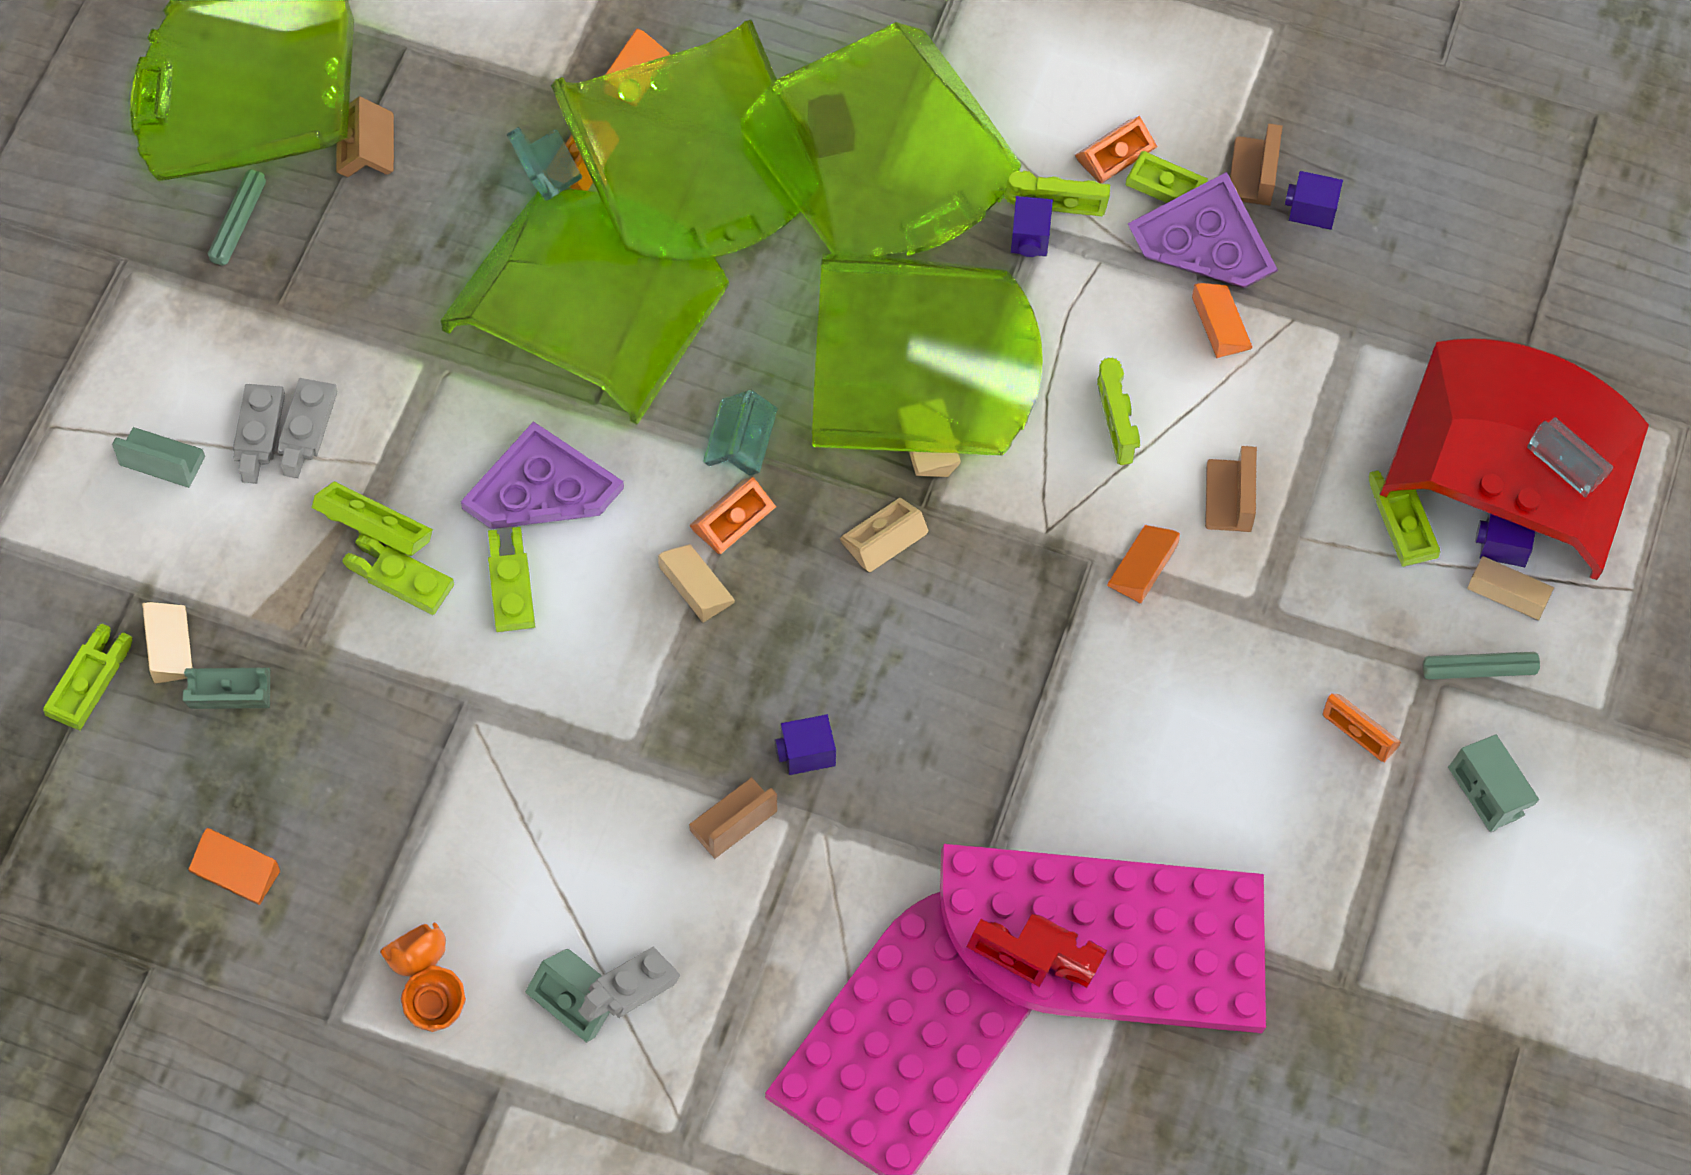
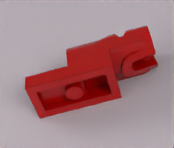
M1031 914L1018 938L1012 936L1003 925L980 919L966 946L1038 987L1041 986L1051 968L1056 971L1055 976L1079 983L1087 988L1107 952L1106 949L1090 940L1087 941L1085 946L1078 948L1076 946V939L1078 938L1076 932L1068 931L1047 918L1036 914Z

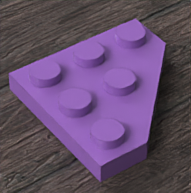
M1227 172L1128 223L1144 257L1153 261L1244 289L1278 272Z
M533 421L463 498L461 506L464 511L491 529L600 516L624 489V483L621 479Z

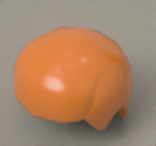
M435 922L432 924L434 929H431L427 924H422L380 950L383 958L395 973L407 977L413 976L429 966H435L445 952L446 937Z
M429 966L411 976L405 984L401 995V1003L406 1018L416 1028L430 1032L442 1030L452 1025L460 1017L466 1001L462 981L452 970L439 966Z

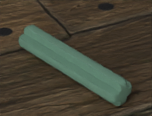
M253 169L246 172L208 251L209 260L212 263L224 266L229 262L266 183L265 175L262 172Z
M1536 652L1427 656L1423 661V674L1426 679L1536 675L1540 669V658Z

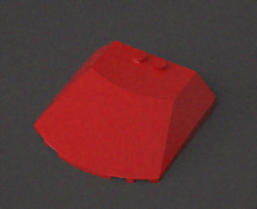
M1470 338L1436 342L1379 495L1387 498L1391 491L1432 490L1573 546L1591 567L1592 571L1589 578L1598 580L1607 561L1649 424L1622 395L1587 370L1554 354L1513 342L1493 339Z

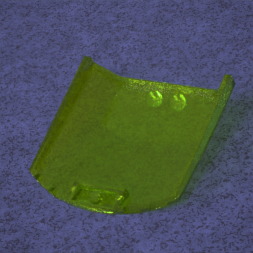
M170 0L163 9L166 15L159 29H151L147 37L151 45L146 57H139L133 78L130 105L132 132L137 136L139 144L137 150L146 162L148 170L158 181L228 170L328 148L347 138L354 17L348 0Z
M751 19L744 21L739 27L701 46L584 82H565V79L561 77L555 79L551 85L582 159L626 251L667 260H700L740 251L768 238L787 225L802 211L821 185Z
M898 22L774 80L741 117L742 133L837 261L852 262V257H873L874 261L886 260V255L906 252L907 256L932 249L954 239L986 217V212L996 202L1000 203L1008 185V176L1011 175V172L1021 170L1022 165L978 101L926 32Z
M576 189L543 190L536 192L506 230L443 316L441 326L442 331L450 334L455 326L473 325L603 388L629 414L630 422L638 424L728 288L729 280L713 255L698 239L668 217L651 208L621 197L594 191Z
M823 253L814 377L812 446L1003 456L1012 446V441L1020 430H1024L1028 423L1029 415L1038 398L1043 364L1041 336L1034 311L1027 296L1007 270L961 264Z

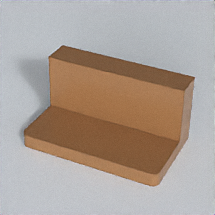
M359 96L337 112L336 172L350 177L367 165L388 175L394 171V114L390 110Z
M1268 123L1265 140L1236 137L1230 179L1242 202L1271 205L1283 125Z
M1241 446L1238 461L1209 459L1207 461L1205 527L1207 529L1252 531L1256 515L1257 447Z
M751 777L689 824L690 831L713 858L716 859L777 812V793L772 788L765 792Z

